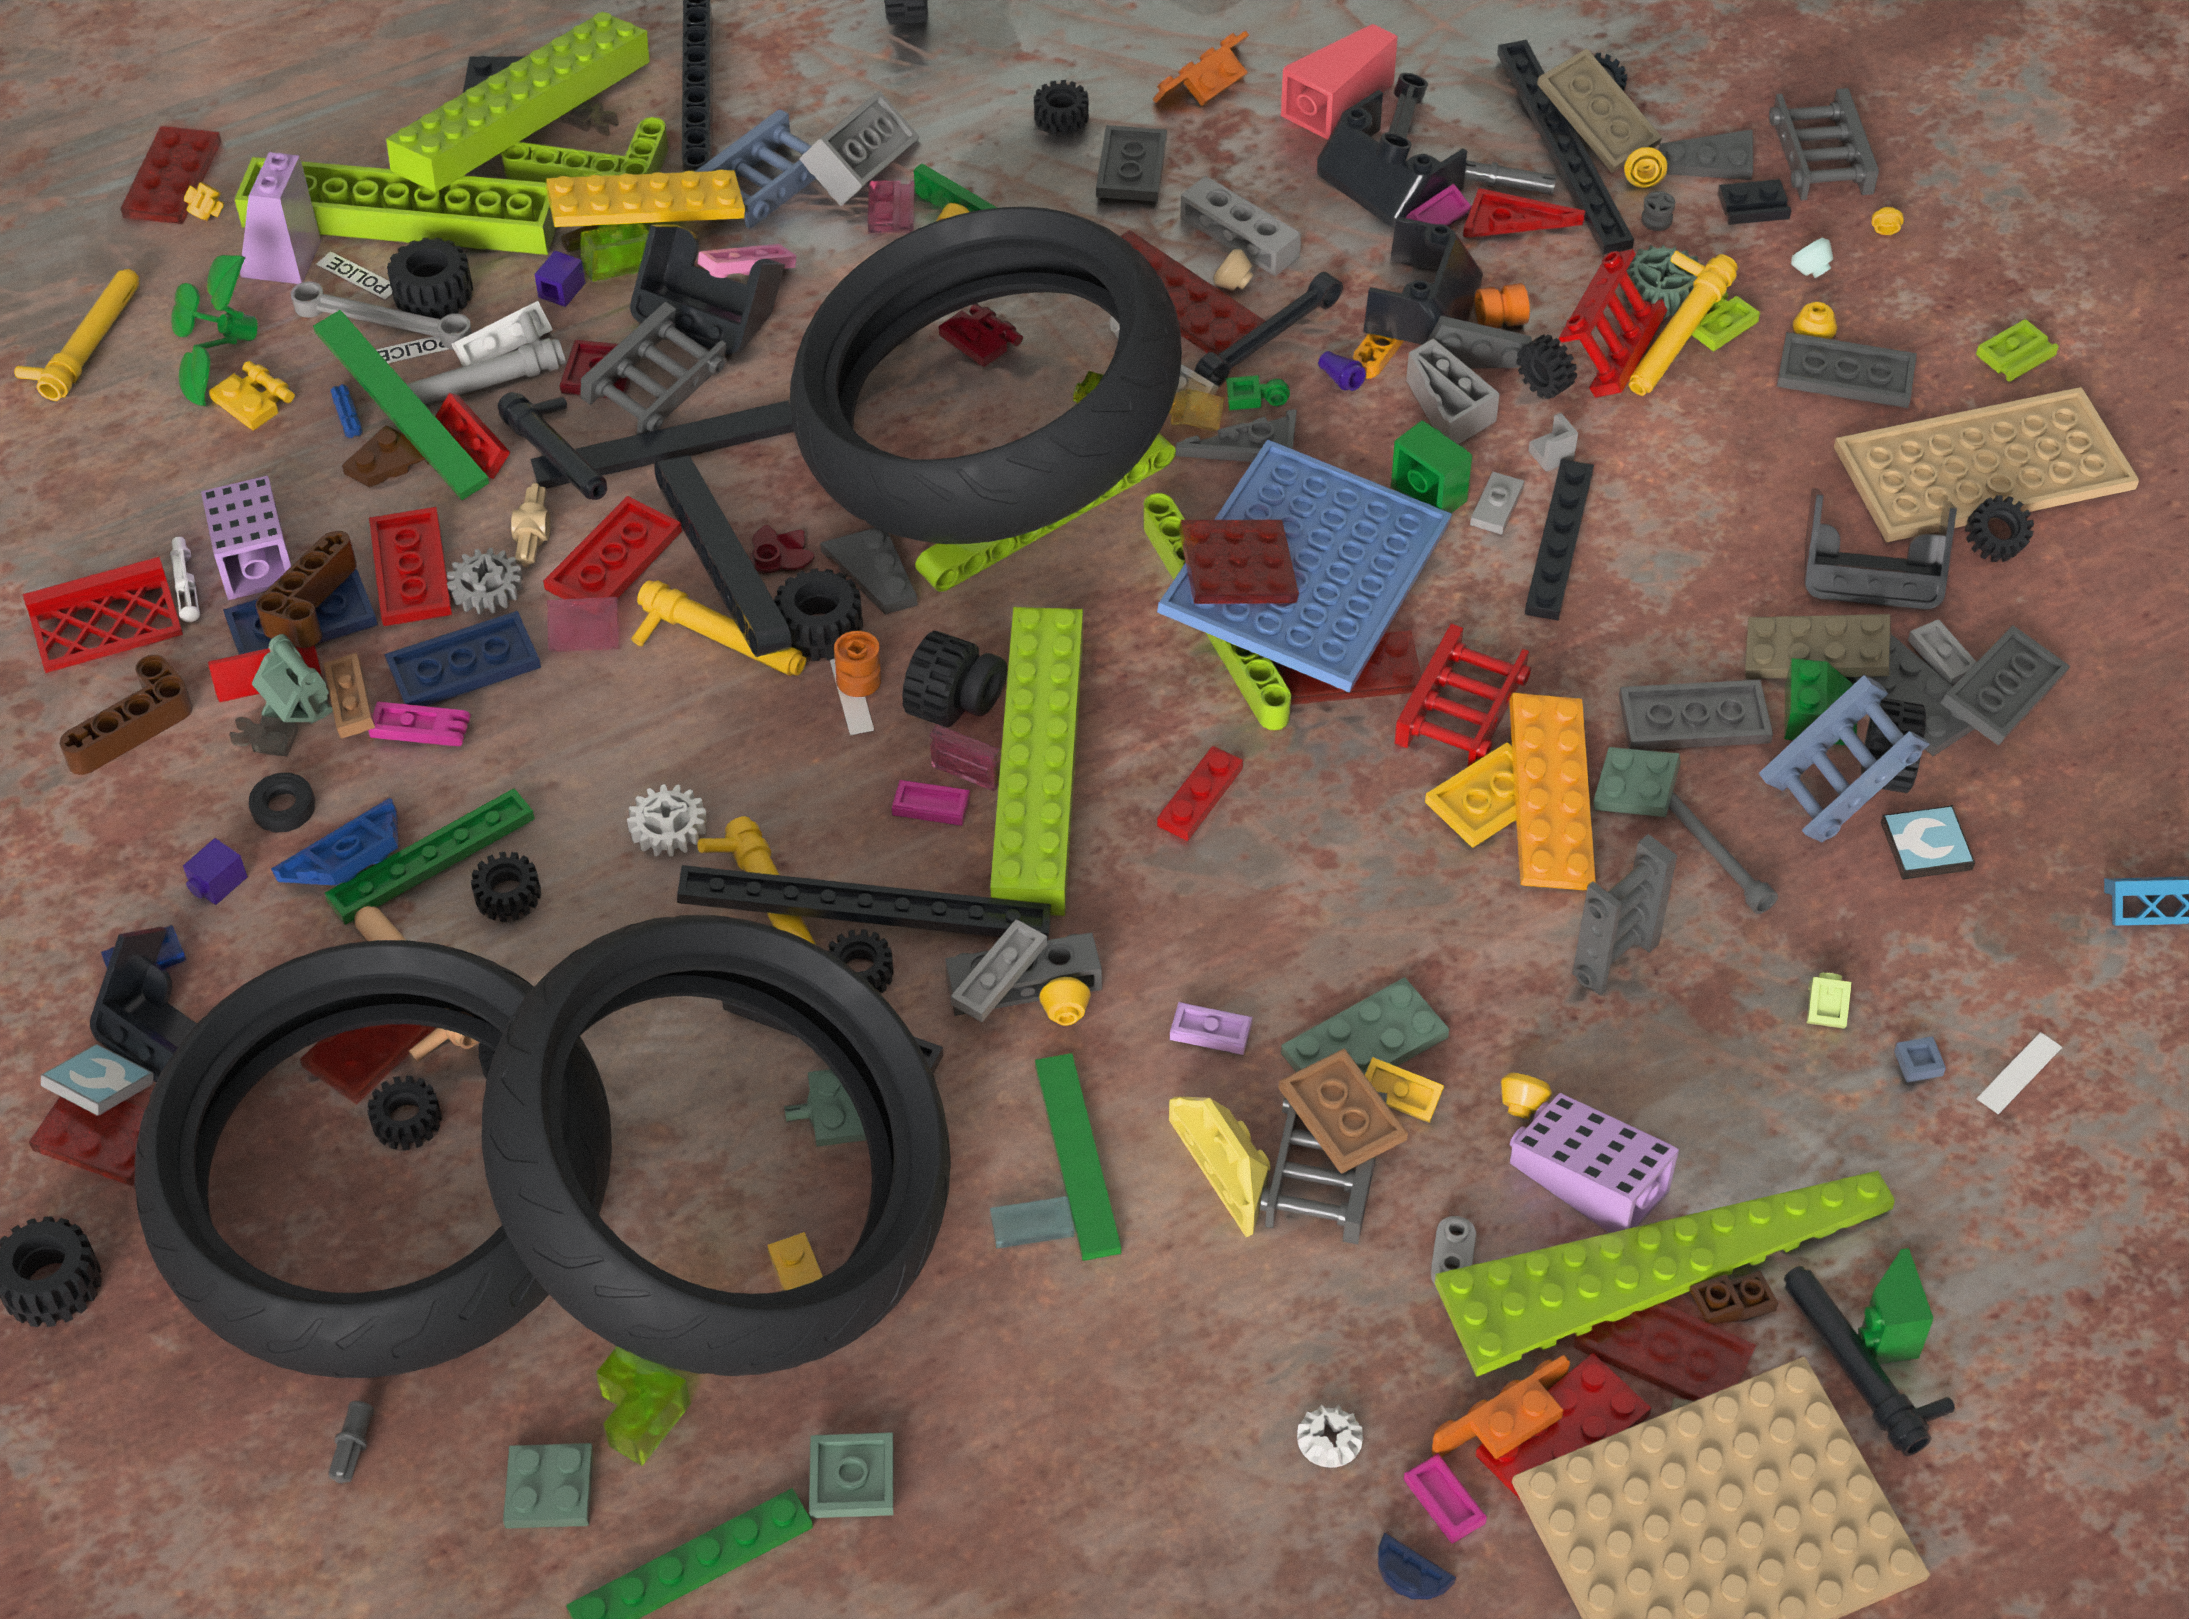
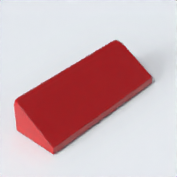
M315 645L306 648L295 646L305 664L309 668H314L322 677ZM269 648L208 661L219 702L260 694L252 685V681L264 656L271 652Z

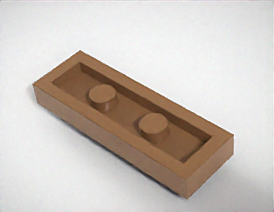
M357 652L323 663L336 728L341 739L375 728L362 663Z

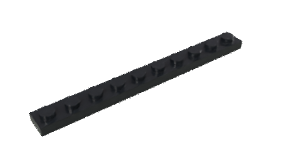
M1522 40L1498 45L1497 55L1577 207L1580 210L1586 211L1584 220L1602 254L1633 249L1634 238L1576 130L1537 85L1538 78L1545 73L1528 41Z
M687 865L681 866L677 892V903L992 937H1001L1016 919L1046 935L1047 940L1050 928L1051 904Z

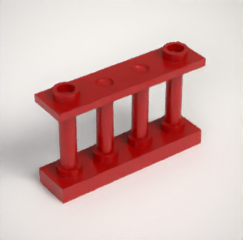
M1633 249L1623 252L1613 251L1602 259L1600 267L1559 336L1561 343L1579 339L1598 370L1597 375L1589 387L1595 398L1623 392L1668 311L1663 299L1653 304L1644 301L1628 275L1627 269L1636 255ZM1618 285H1620L1633 307L1630 316L1615 293ZM1607 305L1621 327L1619 336L1616 335L1603 313ZM1595 326L1610 349L1607 357H1605L1591 334Z
M1450 624L1396 722L1394 744L1408 748L1414 736L1420 737V735H1424L1468 751L1467 767L1490 753L1492 741L1490 740L1509 706L1511 695L1516 693L1520 685L1525 687L1532 667L1527 666L1529 651L1522 649L1515 664H1511L1466 648V644L1462 643L1464 628ZM1463 661L1506 676L1507 679L1500 689L1455 673L1452 666L1455 662L1460 663ZM1449 685L1494 701L1489 712L1485 713L1440 697L1439 690L1441 686L1446 688ZM1437 710L1481 727L1474 739L1427 722L1425 717L1427 712Z

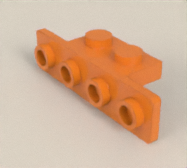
M1245 30L1238 36L1234 33L1230 34L1220 43L1221 47L1215 50L1214 47H1211L1199 57L1200 62L1196 65L1191 61L1178 71V77L1173 79L1172 76L1164 79L1157 86L1159 92L1153 97V101L1157 104L1185 84L1199 104L1203 106L1244 78L1248 72L1233 54V51L1249 36L1247 31Z
M1562 1355L1554 1361L1551 1359L1545 1360L1535 1368L1532 1375L1522 1381L1519 1379L1511 1381L1501 1390L1498 1396L1489 1401L1484 1399L1477 1402L1470 1408L1467 1415L1456 1422L1449 1420L1443 1423L1434 1433L1431 1453L1433 1455L1439 1454L1443 1457L1477 1436L1494 1458L1497 1459L1560 1420L1563 1409L1547 1390L1568 1374L1570 1364L1568 1358Z

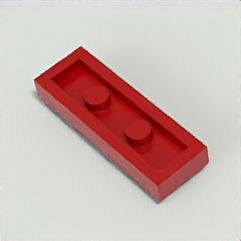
M449 393L435 417L488 478L494 479L511 452L459 395Z
M1212 745L1157 817V827L1189 841L1242 771L1243 760Z

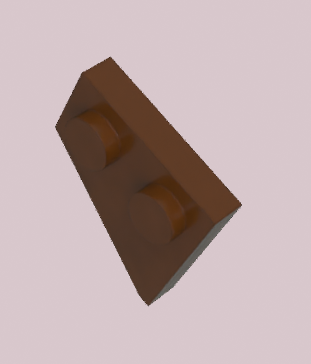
M385 425L342 464L345 475L370 488L383 483L390 477H398L408 473L407 466L425 460L427 465L429 463L404 434Z

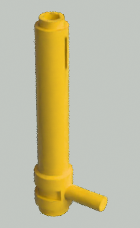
M1677 250L1674 252L1670 262L1697 276L1693 283L1694 288L1630 377L1629 388L1634 393L1642 396L1654 389L1715 302L1722 299L1727 291V287L1732 285L1737 276L1738 266L1729 256L1718 254L1715 258H1711L1704 266Z
M131 269L118 271L60 353L54 354L45 368L17 366L15 368L16 378L38 380L37 390L43 397L51 401H57L65 397L72 388V384L82 374V367L138 289L139 276Z
M651 580L646 581L638 593V604L642 606L645 612L649 613L631 638L638 646L644 645L662 619L673 625L679 623L788 676L793 674L798 676L804 670L806 657L802 656V651L791 647L789 650L755 657L734 619L689 599L688 594L676 588L671 590L669 585L659 580L654 582Z
M742 816L730 821L725 828V838H701L698 840L697 847L700 853L731 852L739 868L745 870V872L780 875L771 859L772 851L765 838H762V832L758 824L749 817ZM767 913L773 927L797 935L816 945L802 916Z

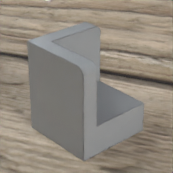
M1562 413L1554 415L1552 433L1529 441L1528 451L1546 472L1559 467L1561 459L1574 461L1578 432Z

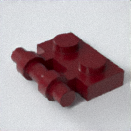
M977 303L973 304L969 310L972 316L961 310L939 325V336L982 367L987 366L1007 352V342L1018 346L1023 340V336L1016 331L1017 329L1008 321H1001L996 317V313L988 307L983 308Z

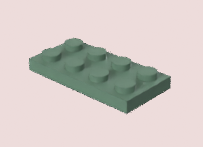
M1404 977L1282 1044L1281 1054L1291 1067L1298 1072L1345 1048L1365 1075L1372 1057L1397 1067L1447 1039L1449 1028Z

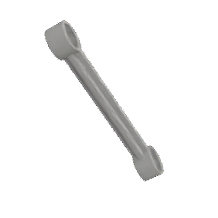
M312 281L299 283L291 291L294 310L302 317H315L322 312L333 314L341 310L349 318L440 337L442 345L450 350H454L451 345L452 343L472 334L470 320L462 314H450L442 319L422 316L324 294L320 284Z

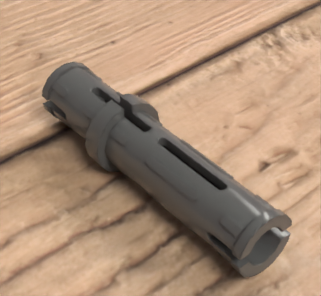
M1466 160L1465 180L1487 183L1488 187L1499 185L1553 195L1557 175L1499 166L1497 162L1487 164Z

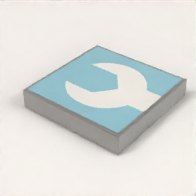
M95 1044L41 1074V1086L99 1116L151 1086L154 1073Z

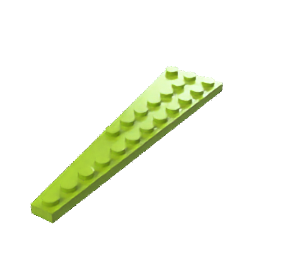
M1877 1170L1435 1274V1286L1475 1375L1478 1377L1520 1360L1523 1353L1538 1347L1545 1350L1555 1346L1558 1339L1575 1333L1578 1337L1590 1332L1595 1324L1605 1320L1615 1322L1635 1311H1642L1687 1293L1692 1285L1725 1274L1729 1276L1732 1274L1733 1269L1749 1262L1754 1266L1765 1261L1766 1256L1782 1249L1786 1253L1798 1248L1800 1242L1812 1237L1821 1239L1841 1228L1851 1227L1893 1210L1895 1198Z

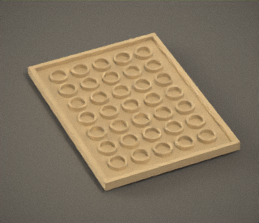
M1805 1356L1517 1474L1512 1479V1484L1582 1619H1839L1922 1583L1930 1576Z

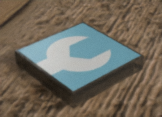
M1953 805L1882 815L1880 823L1902 880L1973 870L1975 861Z

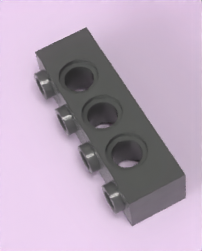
M1093 933L1071 934L1063 938L1047 940V946L994 1009L1040 1001L1039 993L1049 981L1059 977L1079 979L1088 986L1090 992L1102 990V968ZM988 951L972 954L961 953L955 957L945 958L946 978L950 996ZM953 1006L955 1016L966 1014Z

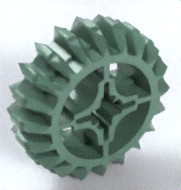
M1664 244L1661 248H1655L1650 245L1647 251L1644 249L1638 250L1627 269V273L1644 301L1654 304L1658 300L1663 299L1668 310L1663 318L1665 320L1667 316H1674L1694 288L1693 283L1697 276L1670 262L1671 257L1677 250L1676 246L1669 249ZM1688 250L1681 252L1682 254L1689 257ZM1698 256L1689 257L1698 262ZM1621 289L1623 293V299L1629 301L1626 295L1624 294L1623 290Z

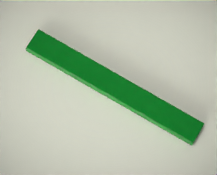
M341 310L313 325L315 334L461 500L489 484L488 476Z

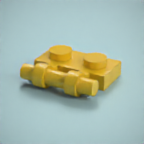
M247 361L243 365L242 370L248 376L242 379L233 373L211 388L209 393L211 400L254 431L278 414L275 403L280 400L290 403L295 395L294 392L289 390L287 383L280 378H273L267 368L261 364L256 365L252 361ZM264 386L267 390L261 393L256 389Z

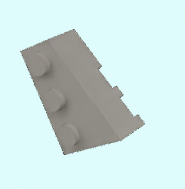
M1433 338L1409 352L1406 381L1433 428L1440 430L1443 435L1456 444H1460L1496 422L1500 393Z

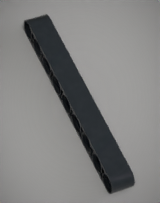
M683 0L682 163L684 172H695L713 158V17L711 0Z
M686 454L655 461L654 472L661 492L677 520L681 522L683 531L754 656L759 657L789 650L792 645L791 634L784 617L691 457Z

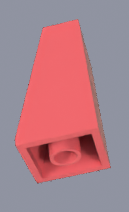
M1371 24L1286 65L1283 68L1281 116L1328 140L1344 111L1377 90L1384 93L1394 84L1398 36Z

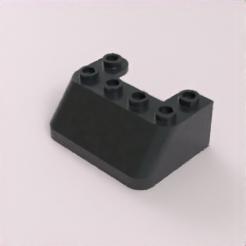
M651 225L630 303V311L634 319L642 323L664 302H667L676 308L675 328L689 338L710 349L722 340L726 343L725 354L741 352L771 316L785 264L771 259L756 261L751 267L747 285L727 277H714L710 275L708 270L694 266L699 242L692 231L677 225Z

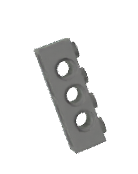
M1204 176L1181 194L1180 218L1231 250H1243L1249 261L1270 274L1278 275L1300 257V232L1209 177Z

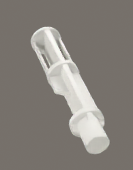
M175 537L172 539L170 558L179 617L182 621L194 622L200 617L194 575L187 573L185 562L191 558V551L186 548V541L183 537ZM193 592L195 596L196 607L191 605L190 594H192ZM179 594L184 596L185 607L182 609Z

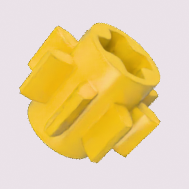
M203 182L199 183L197 189L189 186L183 198L185 202L189 203L186 210L205 221L209 220L211 214L218 217L224 206V202L219 200L222 193Z

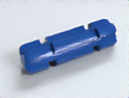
M341 384L339 387H332V398L336 405L345 436L348 438L360 436L363 430L348 386Z

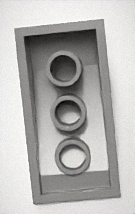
M878 91L822 136L799 159L806 166L807 170L823 185L829 195L842 206L915 143L920 136L886 97Z

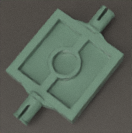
M831 1069L808 1072L810 1092L807 1103L784 1105L786 1122L801 1119L810 1120L815 1130L817 1147L867 1140L861 1120L849 1095Z

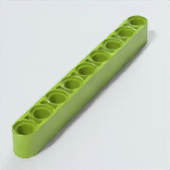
M1159 433L1147 452L1131 471L1115 486L1081 510L1058 522L1012 538L973 544L937 543L920 554L916 560V570L938 592L947 591L1162 470L1171 463L1175 457L1176 449Z
M1154 493L1147 496L1144 500L1143 528L1174 580L1199 542L1173 499L1163 493ZM1206 633L1259 723L1268 730H1280L1286 727L1290 719L1291 693L1272 661Z

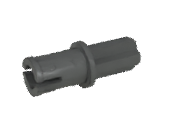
M362 1401L350 1402L342 1431L335 1436L334 1441L337 1446L328 1475L329 1478L337 1483L343 1484L353 1479L360 1453L367 1447L368 1443L365 1437L371 1417L374 1414V1408L368 1403Z

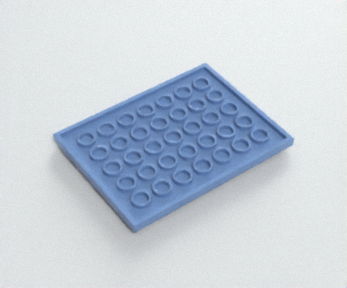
M1267 439L1160 600L1157 613L1350 693L1450 524L1452 513Z

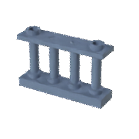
M778 109L695 171L735 170L736 178L742 176L762 188L752 196L740 190L745 207V226L749 229L761 220H764L770 213L816 179L800 160L793 164L773 152L782 144L789 146L802 155L812 147L790 133L789 114L781 109ZM764 160L783 173L772 180L753 169L752 166Z
M1863 675L1759 772V775L1766 784L1781 791L1789 788L1813 819L1802 831L1805 835L1822 843L1826 839L1834 837L1840 831L1843 823L1901 770L1915 763L1921 757L1922 751L1930 745L1926 739L1911 731L1905 736L1901 733L1880 706L1881 700L1889 693L1879 682L1866 675ZM1866 714L1870 716L1893 745L1878 760L1875 759L1853 731L1854 725ZM1839 739L1845 743L1866 770L1851 785L1826 755L1827 750ZM1814 763L1839 794L1824 810L1800 780L1801 774Z

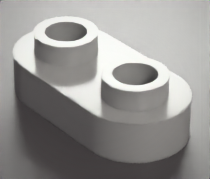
M1450 1216L1438 1224L1431 1266V1279L1434 1285L1435 1274L1450 1271L1446 1265H1456L1458 1268L1472 1265L1476 1230L1473 1224L1464 1217ZM1459 1231L1462 1233V1235L1455 1236L1450 1232Z

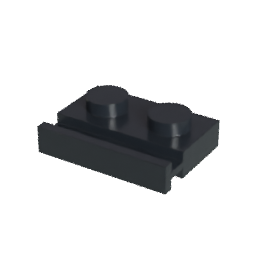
M1780 179L1719 185L1718 197L1724 214L1728 217V225L1790 219L1791 207L1787 205L1788 199Z

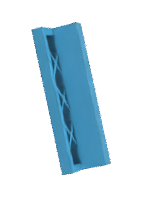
M2189 876L2104 878V893L2112 895V925L2189 924V915L2182 916L2189 910V899L2186 900L2182 896L2183 894H2189ZM2144 895L2156 896L2151 901H2149ZM2166 895H2174L2183 904L2172 916H2165L2156 907ZM2123 896H2137L2146 905L2135 917H2123ZM2152 910L2157 916L2146 915Z

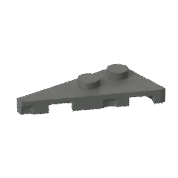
M1287 410L1286 417L1267 421L1266 417H1262L1250 423H1240L1218 429L1217 436L1200 440L1198 435L1186 438L1184 441L1176 442V456L1253 462L1267 439L1293 449L1297 410Z

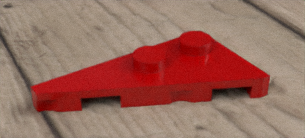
M1478 188L1464 225L1463 237L1471 238L1583 225L1586 211Z

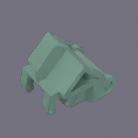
M279 634L273 637L269 642L271 652L264 656L252 681V685L266 700L261 713L264 718H281L283 722H310L311 724L328 716L333 711V708L326 701L329 691L326 688L327 684L314 668H309L305 664L302 656L286 635Z

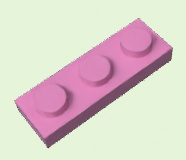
M773 244L699 251L698 264L708 270L710 275L726 278L729 274L735 273L749 275L752 265L760 259H771L785 264L784 269L795 268L797 256L782 245Z

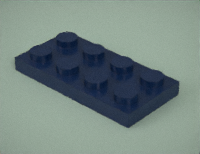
M357 569L315 609L322 630V639L317 644L378 625ZM258 599L223 609L239 655L269 648L271 638L265 636L255 606Z
M518 611L384 654L403 703L417 706H428L541 668L539 657Z

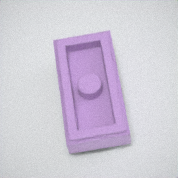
M1178 1002L1170 1030V1040L1244 1055L1252 1026V1017Z

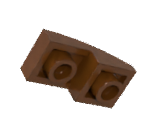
M1761 1270L1729 1280L1727 1274L1692 1285L1689 1288L1706 1323H1728L1750 1319L1774 1312L1778 1306V1301Z

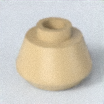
M1233 249L1213 276L1216 286L1232 291L1238 286L1243 290L1254 275L1249 271L1252 264L1243 250Z

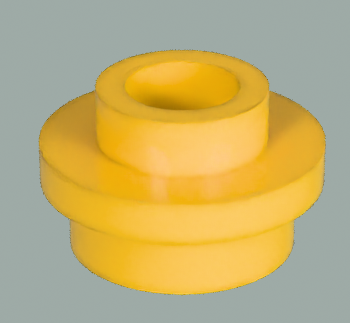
M1883 207L1871 217V223L1875 227V231L1881 235L1897 233L1904 222L1903 213L1893 207Z

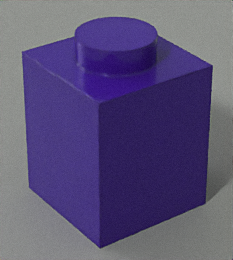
M555 250L534 274L538 297L566 307L586 284L582 260Z
M216 838L183 865L188 879L186 886L190 892L199 899L205 897L215 905L248 878L241 856Z

